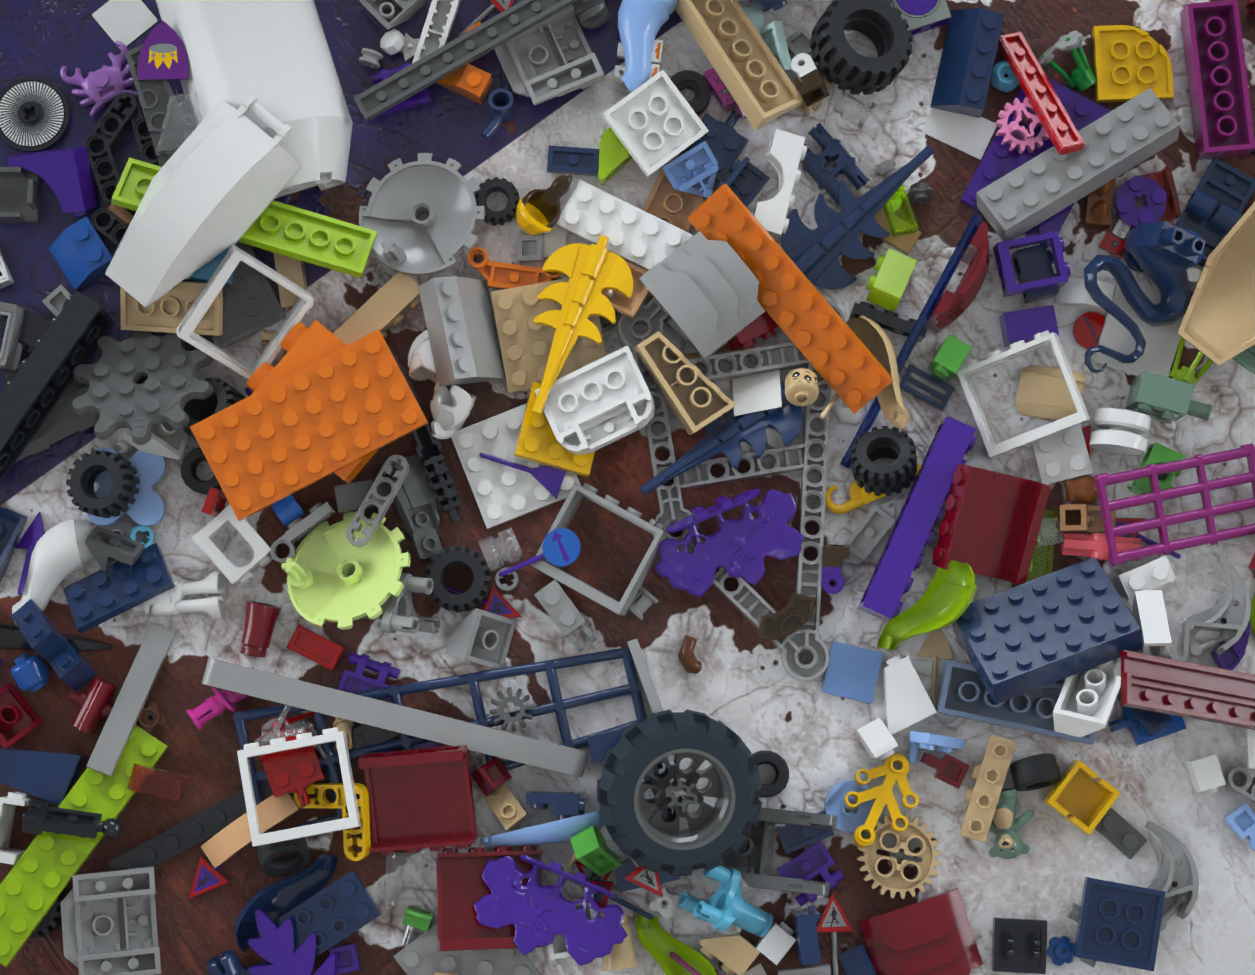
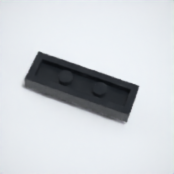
M867 302L854 303L850 318H859V316L863 315L887 331L922 342L925 338L928 328L922 326L923 323L921 321L911 318L907 321L898 318L899 315L895 312L875 310V306Z

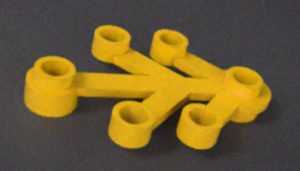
M894 753L884 760L882 766L870 770L862 768L855 773L854 780L860 786L868 784L872 779L886 776L882 785L859 793L851 791L844 797V804L850 809L856 808L860 803L875 799L864 825L859 826L853 833V841L857 846L866 848L874 842L876 837L874 828L885 804L892 820V829L900 833L908 827V820L905 816L901 815L892 791L896 781L903 796L901 800L903 807L913 809L917 806L919 798L911 791L906 778L910 766L905 756ZM893 762L900 763L901 769H894ZM859 773L866 774L867 781H861ZM854 796L857 801L856 804H850L848 797ZM906 797H912L914 804L909 805L906 802ZM898 819L903 821L904 827L898 828L895 821ZM862 831L869 833L870 837L868 840L862 838Z

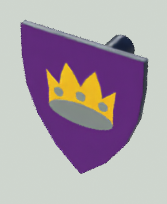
M164 21L151 31L143 43L138 60V80H189V61L185 46L175 30Z

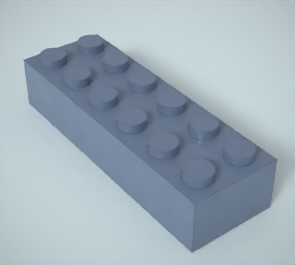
M949 660L944 661L935 706L937 713L1084 744H1094L1096 733L1093 732L1080 738L1055 731L1053 710L1064 684L1051 683L995 705L973 665Z

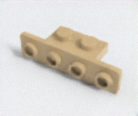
M996 735L990 736L981 764H975L971 778L976 779L973 789H967L963 802L968 804L960 831L962 836L980 842L986 841L1016 742Z

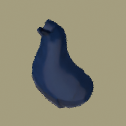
M330 854L320 855L313 865L258 891L245 904L234 926L233 934L236 936L240 949L246 953V950L251 948L248 940L261 937L255 918V910L257 908L274 922L300 905L301 902L322 888L331 879L337 867L338 857Z

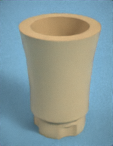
M625 915L622 921V927L628 936L624 938L623 943L614 944L611 953L603 957L602 971L639 967L634 953L631 928L628 925V915Z

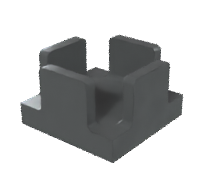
M0 167V224L40 223L41 177L32 171H24L21 167Z

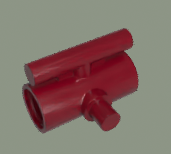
M94 677L86 693L80 694L72 690L68 700L77 703V707H79L72 725L84 733L95 734L101 719H106L110 715L112 704L109 702L117 686Z

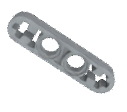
M398 454L392 455L385 461L351 521L346 537L354 547L360 548L368 545L406 479L410 469L407 460L403 456ZM400 461L403 470L395 472L393 478L397 482L394 483L391 479L384 476L388 474L391 477L394 471L391 465L393 463L398 464ZM383 483L391 485V493L387 496H380L377 492L378 487ZM369 506H376L379 509V513L374 519L365 517V510ZM360 519H362L365 523L372 525L371 528H368L365 525L362 531L365 537L363 539L358 538L357 541H355V536L353 535V532H359L363 527L362 523L359 522Z

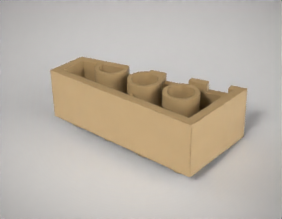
M659 331L633 348L689 435L697 432L737 405L722 393L720 388L705 377L695 365L687 360Z

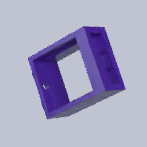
M1058 231L997 242L993 247L1003 297L1064 286L1069 281L1068 278L1071 276L1070 266L1068 262H1064L1065 244L1063 238H1059ZM1050 242L1057 277L1016 284L1009 249Z

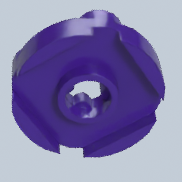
M1134 176L1124 182L1115 194L1114 206L1117 216L1121 222L1132 228L1146 222H1157L1166 210L1167 193L1155 180L1148 177ZM1134 198H1145L1147 206H1142L1140 209L1135 207L1137 203L1134 201Z

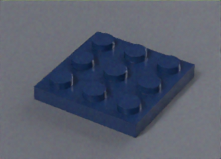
M1085 877L1073 956L1154 971L1166 892Z

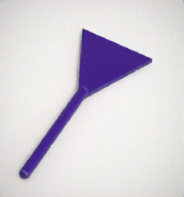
M482 452L479 454L481 458L530 473L557 499L566 471L550 466L529 468Z

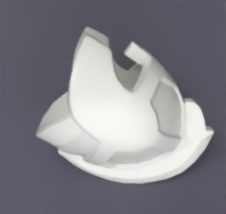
M425 330L411 345L408 354L409 376L414 380L430 379L437 383L438 378L428 331Z
M437 381L434 388V396L430 402V409L434 419L431 422L433 432L431 435L438 439H448L453 432L460 430L466 418L470 415L476 395L467 393L464 389L453 384L449 391L446 386L439 387V382Z

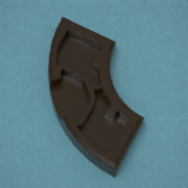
M791 593L789 601L783 609L773 614H761L757 640H778L796 632L811 616L817 597Z

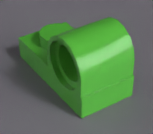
M596 825L571 837L576 859L599 877L622 866L620 857L607 847L605 838Z

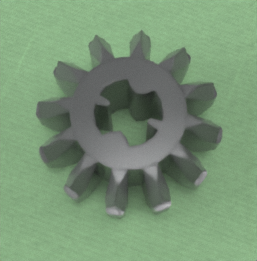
M508 687V697L505 698L504 694L498 691L497 694L502 701L491 700V703L499 706V709H491L489 712L490 714L499 713L500 716L495 718L493 722L497 724L503 719L502 730H506L509 722L512 723V731L516 732L515 722H519L521 727L525 728L526 723L521 718L525 717L532 720L533 716L525 713V710L534 709V705L524 706V702L528 701L530 696L526 695L521 700L519 697L522 689L518 688L516 696H512V688ZM514 702V706H519L520 708L519 713L515 712L516 716L510 717V714L504 711V707H508L507 703Z

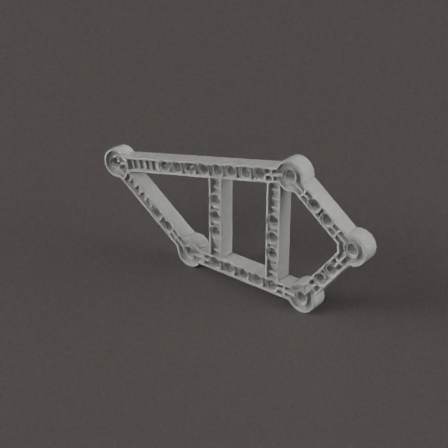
M654 298L647 305H642L634 319L622 314L618 322L620 342L624 347L629 346L643 376L649 374L633 348L658 331L663 335L664 323L670 318V315ZM827 301L845 322L842 310L836 304ZM643 324L648 328V331L644 335H637L633 329L636 325ZM793 342L712 355L706 360L702 357L688 359L695 366H704L707 370L705 377L711 382L778 369L783 371L807 367L811 371L816 370ZM746 357H753L757 361V366L755 368H747L743 360ZM722 361H727L731 364L732 370L723 373L719 370L718 364ZM825 380L818 381V395L823 397L824 405L821 407H816L813 404L805 406L803 444L765 450L759 459L756 458L755 452L741 454V461L747 462L750 470L745 474H741L736 469H733L727 457L706 460L674 477V482L671 486L661 485L656 488L660 513L656 516L655 521L664 525L663 531H665L671 524L693 515L683 507L681 490L802 470L799 533L804 536L801 544V551L797 555L796 594L817 597V601L811 616L801 628L787 637L771 641L782 652L781 661L786 673L792 678L801 681L813 680L822 675L828 667L830 658L827 646L819 638L830 410L824 419H820L819 416L829 403L831 396V386ZM656 383L647 386L653 398L660 401L661 406L658 410L654 411L653 419L648 422L645 428L653 475L656 477L675 462V455L665 397ZM813 420L820 421L823 425V431H812L810 422ZM656 423L662 424L665 428L664 434L660 436L654 435L650 430L651 426ZM813 445L818 446L822 450L821 457H811L808 452L809 447ZM658 449H666L670 454L669 458L665 461H659L655 457V452ZM771 457L775 462V467L765 469L761 464V459ZM714 465H719L724 469V475L720 478H715L711 475L710 468ZM808 472H818L821 477L820 482L817 484L809 482L807 479ZM810 496L816 497L819 500V507L817 509L808 508L806 498ZM807 522H814L818 526V533L815 535L806 533L805 524ZM683 529V533L679 537H672L669 534L667 539L681 542L686 537L688 529ZM692 537L693 542H688V553H692L695 550V537ZM699 537L700 543H705V541ZM683 544L678 546L679 552L683 551ZM811 547L815 549L817 557L814 561L805 559L803 555L805 548ZM719 567V571L714 574L715 578L712 585L759 630L761 614H773L776 611L741 577L729 576L725 567ZM727 578L735 579L738 583L737 590L733 592L727 591L723 585L724 580ZM802 650L811 653L812 660L808 665H803L799 662L798 655Z

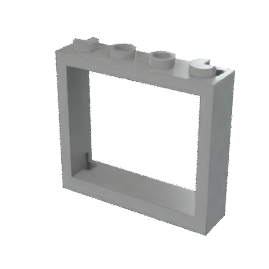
M575 483L548 533L558 528L567 529L582 499L585 497L655 535L654 540L620 602L554 566L546 558L532 563L531 566L611 611L625 616L659 554L657 549L660 542L667 539L669 534L663 531L664 525L653 519H650L649 523L640 518L642 513L631 507H628L627 510L618 507L620 501L607 494L605 498L596 495L598 489L584 483L582 487ZM542 545L539 548L536 556L543 553Z

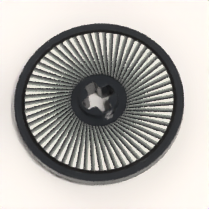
M25 77L13 81L1 91L0 137L8 145L24 152H39L55 145L65 134L70 121V108L65 95L55 84L39 77ZM34 111L37 116L35 119L33 117L29 118L26 113Z

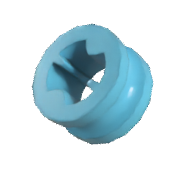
M143 525L133 527L129 532L128 538L135 540L138 537L135 536L137 531L142 533L146 531V542H139L145 544L144 548L149 547L154 540L152 530Z

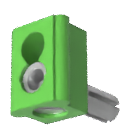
M409 905L403 920L406 928L401 944H405L409 929L411 930L405 946L410 944L416 928L427 932L434 913Z

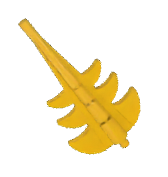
M600 235L597 245L573 243L559 248L550 255L542 267L543 272H558L569 277V282L552 284L537 296L540 301H554L559 303L562 308L561 311H546L533 320L536 325H546L556 329L542 384L531 410L534 414L541 415L549 392L578 337L590 339L599 345L603 343L597 327L588 320L589 316H601L608 319L612 324L616 323L614 308L609 299L602 294L603 290L612 289L619 291L628 299H631L633 296L634 280L632 272L622 257L606 249L609 238L604 235Z

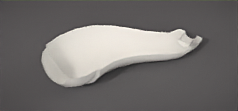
M75 518L64 521L49 529L38 540L31 554L27 582L22 598L12 606V614L30 599L35 601L40 609L44 611L60 582L71 572L85 567L84 564L95 559L85 544L86 538L96 527L93 523L86 520H75Z

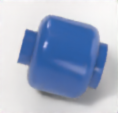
M27 652L14 660L16 665L12 667L11 675L21 690H29L32 693L49 682L47 678L50 676V670L40 655L34 654L29 656Z

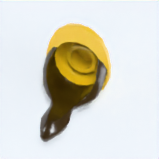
M561 175L553 181L548 189H534L519 200L516 209V220L521 230L530 235H538L550 232L554 228L561 213L559 200L561 196L569 191L573 179L572 175Z

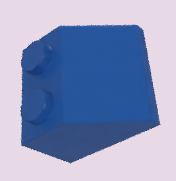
M87 216L64 229L49 248L75 291L80 290L104 275L114 256L99 231L93 226L92 221Z

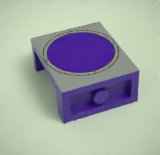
M891 0L894 9L897 8L902 13L901 18L906 19L909 25L907 31H911L912 36L948 25L951 19L946 0Z

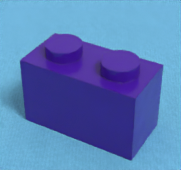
M1054 305L1006 312L999 317L1004 347H1009V345L1021 340L1028 343L1035 340V334L1047 330L1049 334L1054 332L1059 335Z

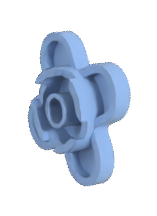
M110 448L98 449V451L105 450L120 455L118 452ZM140 450L129 459L132 463L130 466L135 467L138 472L134 476L139 477L140 483L136 484V488L140 489L139 494H134L133 496L136 499L135 503H129L127 506L130 509L127 512L120 511V516L103 518L87 513L89 519L100 526H110L115 524L125 514H128L140 525L154 526L158 524L165 516L166 505L162 497L154 490V486L166 474L167 462L165 457L143 453ZM109 470L101 472L95 480L100 486L95 492L98 499L107 495L111 490L113 479Z

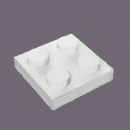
M1080 424L1031 443L1041 483L1049 485L1093 473Z

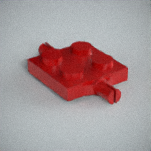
M282 720L272 723L276 737H285L286 742L296 740V735L309 733L308 729H304L294 734H286ZM314 745L260 755L275 798L288 793H296L301 807L312 804L306 789L313 783L325 779Z

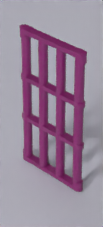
M1252 443L1241 445L1237 449L1207 455L1196 454L1193 458L1158 465L1152 463L1144 468L1109 475L1108 473L1095 475V484L1111 566L1122 565L1125 561L1158 554L1169 555L1172 551L1200 545H1216L1219 541L1255 534V523L1216 532L1214 516L1255 508V447ZM1247 457L1248 473L1207 481L1205 465ZM1196 467L1198 483L1160 491L1157 475ZM1149 477L1151 493L1108 501L1105 486ZM1251 482L1253 498L1212 506L1209 491ZM1197 493L1201 494L1203 508L1167 516L1164 515L1163 500ZM1153 503L1156 518L1113 527L1110 511ZM1205 518L1207 534L1169 542L1167 526ZM1158 528L1160 544L1117 553L1115 537Z

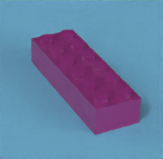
M1238 0L1187 4L1181 11L1180 18L1197 160L1213 159L1214 157L1248 156L1255 149V139Z

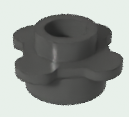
M925 182L914 183L910 186V196L907 200L915 204L930 202L933 200L931 194L934 193V189Z

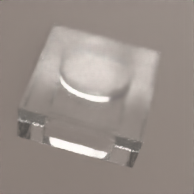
M1058 517L1042 520L1036 541L1037 548L1064 542Z

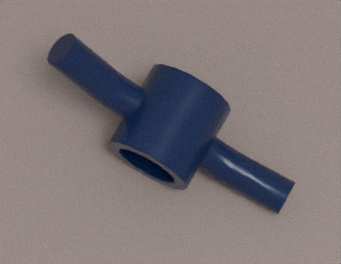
M504 71L500 73L502 89L494 90L488 98L489 115L492 120L481 133L485 140H489L501 124L509 122L514 116L512 88Z

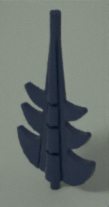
M927 145L910 162L858 199L849 191L846 183L841 181L838 188V201L842 210L839 213L834 212L827 205L823 194H819L814 206V217L818 226L815 230L807 228L801 221L798 210L793 209L787 216V219H789L787 231L785 234H781L783 251L814 286L833 290L844 288L854 283L857 277L850 275L842 268L838 257L841 254L852 259H868L875 256L874 252L869 251L861 244L858 234L863 232L871 237L879 238L890 235L888 231L884 230L877 223L874 216L910 175L934 154L933 150Z
M780 382L782 407L734 416L733 407L723 414L726 417V421L721 423L715 419L704 426L702 429L706 432L707 436L666 470L639 487L640 491L646 496L670 479L720 453H723L730 460L733 469H737L742 456L739 445L742 441L754 449L756 458L759 459L764 454L768 444L765 431L767 428L777 431L783 439L784 446H789L799 436L803 427L802 408L791 404L786 399L785 385Z

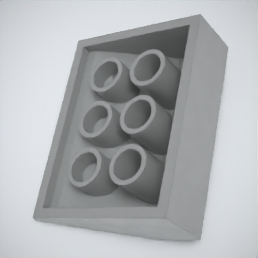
M458 276L437 277L418 286L439 387L452 384L459 385L505 380L504 364L486 280Z

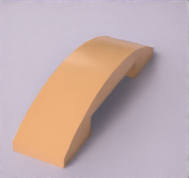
M290 793L278 798L272 795L256 805L260 833H265L300 809ZM247 812L201 846L214 868L226 862L237 854L239 850L252 842Z

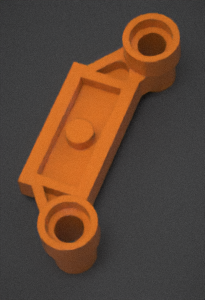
M480 247L471 249L467 255L469 265L488 282V288L500 290L558 280L563 275L558 272L556 274L543 272L542 268L490 261L487 252ZM478 257L483 258L481 263H475L474 260Z

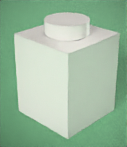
M1208 754L1185 761L1194 791L1209 795L1219 792L1218 787L1226 785L1216 754Z
M773 922L766 936L760 938L755 948L777 965L795 943L796 939L792 936L795 931L784 922H781L780 925Z

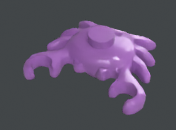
M121 41L115 42L116 47L121 48L119 55H114L112 52L108 53L113 66L107 67L103 65L102 68L94 72L90 71L85 79L80 68L77 67L75 74L69 77L66 74L68 68L66 66L61 67L60 76L64 82L83 87L82 90L72 89V93L80 97H89L81 100L80 105L89 106L96 103L90 111L91 117L96 116L106 106V103L114 100L123 92H128L138 97L137 92L125 90L134 84L132 77L125 80L131 72L128 64L121 71L122 65L126 60L125 52L128 51L127 46Z

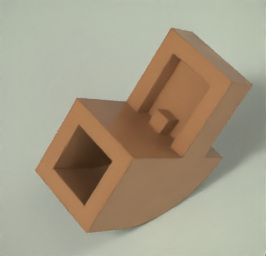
M1086 504L1060 505V531L1063 533L1080 534L1105 533L1100 506H1087ZM1110 511L1112 525L1115 527V511Z

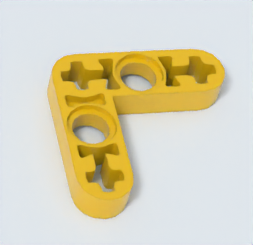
M313 783L306 789L307 793H318V796L311 798L312 804L301 807L298 796L294 793V801L300 808L342 809V818L349 817L343 783ZM354 783L355 792L360 796V799H357L358 807H361L359 815L362 820V826L360 829L351 828L343 830L344 852L347 858L352 861H359L369 855L371 848L369 794L363 784ZM329 788L333 789L337 797L334 803L326 799L325 794ZM362 833V836H361V837H358V838H357V836L352 837V835H356V834ZM357 844V846L362 847V851L358 853L357 850H353V845Z

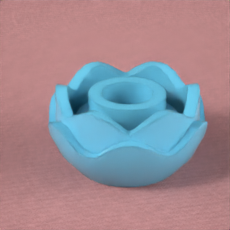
M1001 61L993 66L991 84L994 88L1003 92H1010L1020 85L1007 61Z

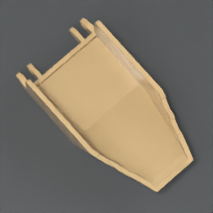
M1255 202L1208 256L1178 331L1182 338L1218 366L1255 345Z

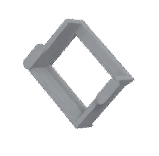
M0 302V315L8 316L0 351V368L14 371L19 367L23 346L18 343L25 310L16 304Z

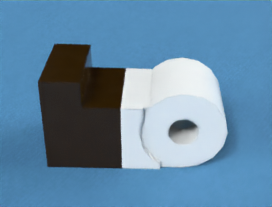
M806 53L797 54L791 61V68L797 79L803 83L802 86L798 87V91L807 107L828 97L830 93L811 56Z

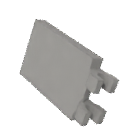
M638 639L628 641L630 652L652 712L664 711Z

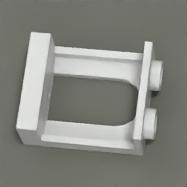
M230 505L192 537L203 552L235 586L239 583L241 585L246 584L254 576L252 572L259 566L263 568L273 560L270 554V546L246 519L238 521ZM230 524L236 528L253 549V560L245 567L233 565L212 541Z

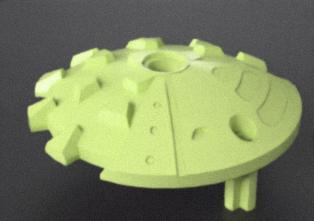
M357 511L343 513V521L329 526L326 520L315 527L302 540L296 549L293 559L287 558L286 563H282V569L288 574L287 587L290 600L297 612L305 620L321 628L326 621L338 622L339 629H351L354 620L367 615L369 619H375L383 613L380 606L386 602L391 594L399 596L404 587L403 582H399L402 568L409 567L411 561L409 553H402L399 545L405 539L404 534L398 527L392 531L387 529L383 525L386 517L382 519L368 545L360 548L354 547L346 537L347 529ZM373 513L371 519L376 518L378 514ZM360 519L359 522L362 523L363 527L359 532H353V535L355 536V541H357L358 538L363 539L365 537V535L362 533L365 525L368 528H371L372 525H369L365 523L362 519Z

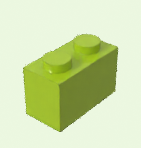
M889 248L885 257L879 256L874 270L878 271L876 276L871 275L865 289L870 291L866 300L894 312L901 300L917 260Z

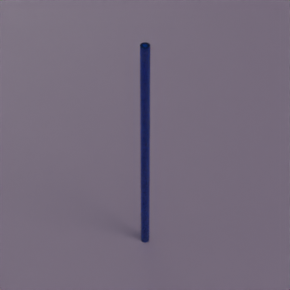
M974 213L896 358L898 374L901 373L983 220V216ZM877 395L840 463L848 469L852 464L851 448L852 445H855V439L857 437L862 438L864 431L867 430L869 432L881 410Z

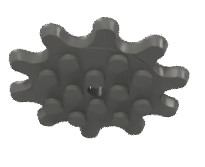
M134 331L130 339L123 340L122 342H117L106 335L102 336L97 341V349L102 354L100 360L94 364H80L74 368V380L88 385L89 389L85 394L73 400L72 411L77 416H83L88 413L100 415L94 428V434L98 439H107L117 429L128 428L132 431V440L135 444H146L152 437V429L159 423H168L178 430L189 425L190 418L184 411L185 404L192 399H207L213 394L212 385L196 377L197 372L203 367L210 365L213 358L199 349L194 351L185 350L187 342L179 338L177 333H168L165 336L158 337L154 336V332ZM142 375H144L145 378H148L145 381V383L136 384V382L140 378H142Z

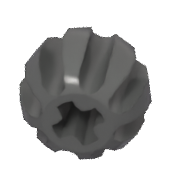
M578 0L573 5L581 25L585 28H598L606 23L609 18V10L604 0Z

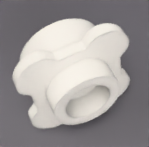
M661 888L663 897L657 895L654 901L650 902L649 908L652 912L657 911L662 914L664 919H670L673 916V909L680 902L678 901L679 897L667 893L665 888ZM663 901L667 902L666 906L662 905Z

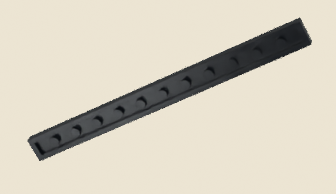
M362 724L351 731L353 747L350 750L386 742L397 736L398 733ZM336 741L331 742L333 753H338ZM316 749L315 751L317 753V756L321 757L320 753ZM322 767L324 775L327 774L326 767ZM268 780L259 782L264 801L272 796L273 792ZM243 789L109 861L108 864L111 870L156 867L217 834L247 812Z

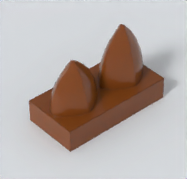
M1116 178L1086 195L1083 224L1109 227L1111 225Z

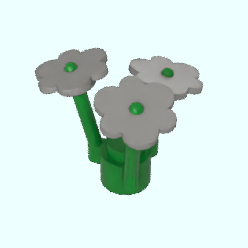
M1072 31L1068 35H1063L1054 46H1051L1038 59L1040 65L1046 66L1049 64L1067 81L1070 88L1076 86L1078 91H1083L1096 82L1093 75L1094 72L1088 63L1082 47L1086 45L1085 39L1090 38L1091 35L1083 37L1082 33L1078 31ZM1055 49L1071 51L1078 67L1071 71L1072 77L1052 60L1055 56L1052 52Z

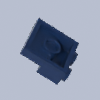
M526 792V803H532L531 808L547 809L548 804H552V815H558L557 820L585 814V798H580V793Z

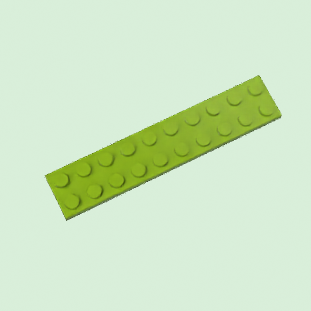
M129 157L112 196V204L137 211L153 177L162 167ZM273 200L238 242L362 279L377 237V231Z
M135 725L113 776L110 777L87 768L58 808L102 814L101 821L103 822L108 818L117 819L153 770L143 766L154 768L167 751L168 746ZM42 831L41 835L38 834L0 884V963L8 967L73 878L72 875L78 872L103 838L102 832L97 833L96 839L55 834Z

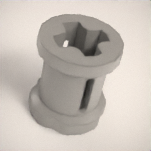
M643 586L640 587V592L635 596L629 607V610L640 620L644 618L643 614L653 603L656 604L658 602Z

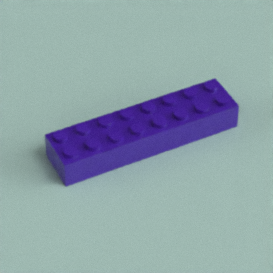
M949 416L940 422L857 609L884 621L899 615L903 606V602L900 601L902 594L908 593L914 579L910 576L913 571L919 569L925 555L921 554L923 547L929 546L933 539L935 531L931 529L933 524H936L937 521L939 522L944 514L945 507L942 504L951 493L953 474L957 470L958 463L966 464V460L963 457L968 451L972 450L977 437L973 436L976 428Z

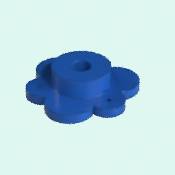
M1063 936L1061 939L1052 937L1049 940L1050 948L1047 949L1046 953L1052 957L1053 964L1061 966L1064 962L1071 963L1073 961L1072 956L1075 944L1071 943L1067 936Z

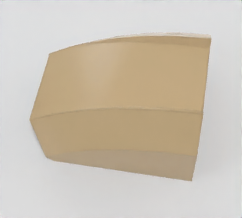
M1029 365L1021 372L1015 399L1020 415L1054 422L1077 413L1061 369ZM1072 371L1082 397L1085 374Z

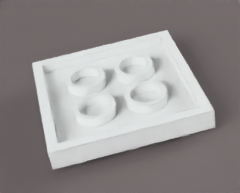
M661 70L601 115L647 177L709 132L664 70Z

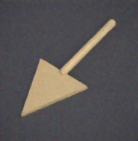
M942 629L929 633L916 656L933 658L930 700L934 707L938 659L955 660Z

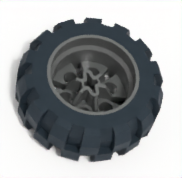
M669 709L652 713L650 719L640 724L635 721L620 733L622 738L615 747H609L601 763L603 771L601 779L597 780V801L600 805L601 818L605 827L623 854H627L635 860L637 865L654 873L661 870L669 872L670 876H691L693 870L704 868L708 872L724 864L725 862L722 858L733 849L738 853L750 838L747 832L752 823L758 822L762 802L759 800V790L762 788L759 767L754 763L751 756L752 752L741 738L720 720H714L705 713L688 709L684 712H672ZM675 754L673 764L670 765L667 756ZM691 758V765L688 768H679L682 759ZM705 760L712 764L703 771H696ZM658 763L666 765L663 773H653V769ZM645 775L654 779L653 781L642 782ZM700 778H708V783L704 788H696ZM655 788L657 793L653 798H644L647 789ZM682 788L687 795H679L677 798L674 792L671 791H680ZM703 796L717 798L715 806L713 807L705 803ZM699 803V808L696 812H687L689 804ZM656 806L655 812L647 820L643 813ZM673 808L671 817L666 819L661 817L664 809ZM680 816L681 818H686L688 829L679 831Z

